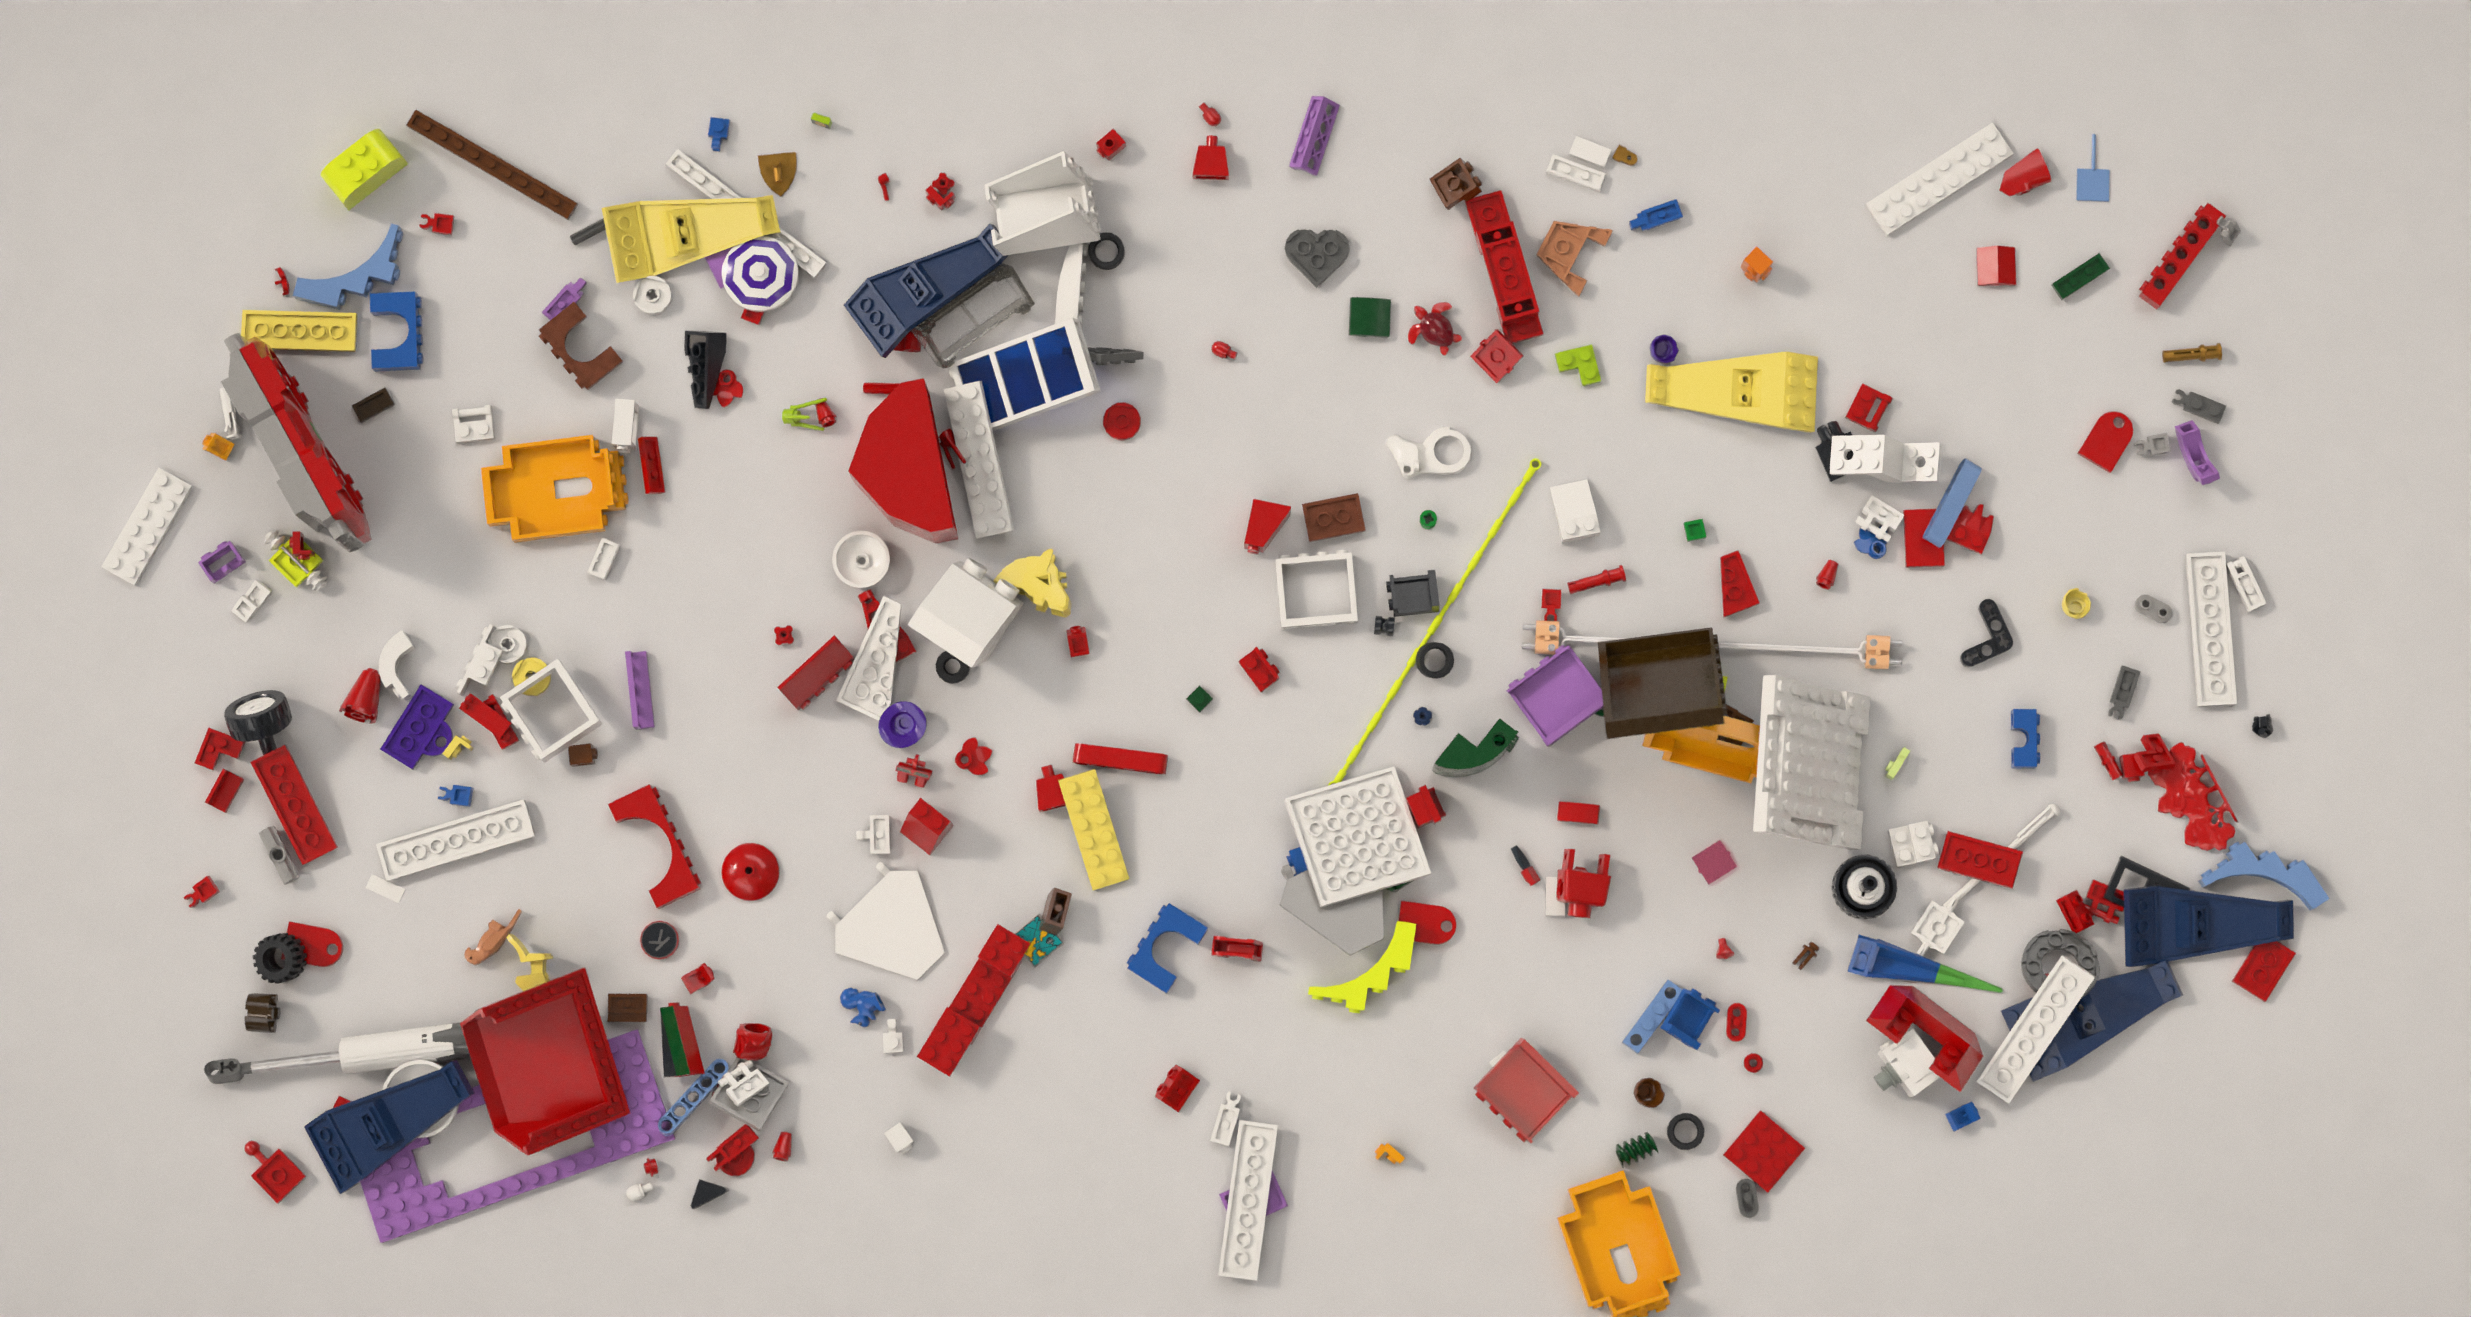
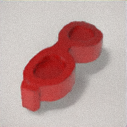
M281 267L276 268L275 271L278 272L281 280L275 281V284L282 283L284 292L282 296L288 295L290 287L286 274Z

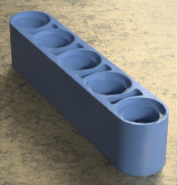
M1966 458L1961 461L1924 532L1923 539L1939 548L1942 547L1981 473V467Z
M716 1059L704 1071V1074H701L658 1122L659 1132L662 1135H672L717 1087L718 1081L729 1070L725 1060ZM722 1064L725 1066V1071L717 1073L714 1070L715 1066ZM706 1078L712 1081V1085L708 1088L701 1085L702 1080ZM691 1093L698 1094L699 1099L696 1102L688 1100V1096ZM679 1107H683L686 1110V1113L681 1117L675 1114V1110ZM670 1122L673 1126L671 1130L664 1131L661 1128L662 1124Z

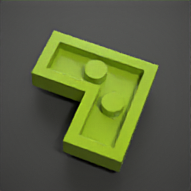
M1592 344L1555 353L1559 373L1578 368L1582 387L1601 382Z

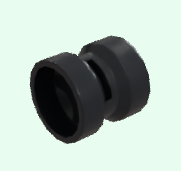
M1376 616L1374 635L1383 633L1387 636H1393L1395 617L1383 618L1382 616Z

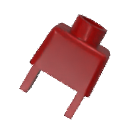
M1564 849L1562 869L1558 870L1556 899L1559 902L1569 903L1567 916L1590 919L1592 907H1603L1607 901L1611 876L1608 875L1610 855L1599 854L1597 874L1589 873L1583 867H1575L1573 869L1575 849Z

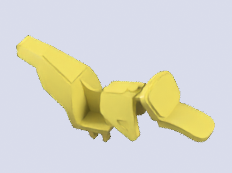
M509 934L507 939L517 950L520 962H530L531 974L517 976L515 983L525 991L550 981L548 973H546V963L548 959H553V955L551 953H529L524 944L515 935Z

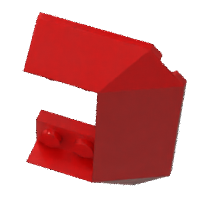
M1890 985L1866 1019L1869 1024L1896 1044L1901 1041L1911 1024L1914 1023L1943 1045L1929 1069L1959 1092L1962 1091L1983 1058L1976 1034L1914 986Z

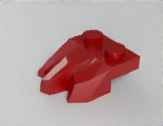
M1984 504L1977 505L1973 512L1965 505L1946 540L1981 555L1990 537L1994 516H1983Z

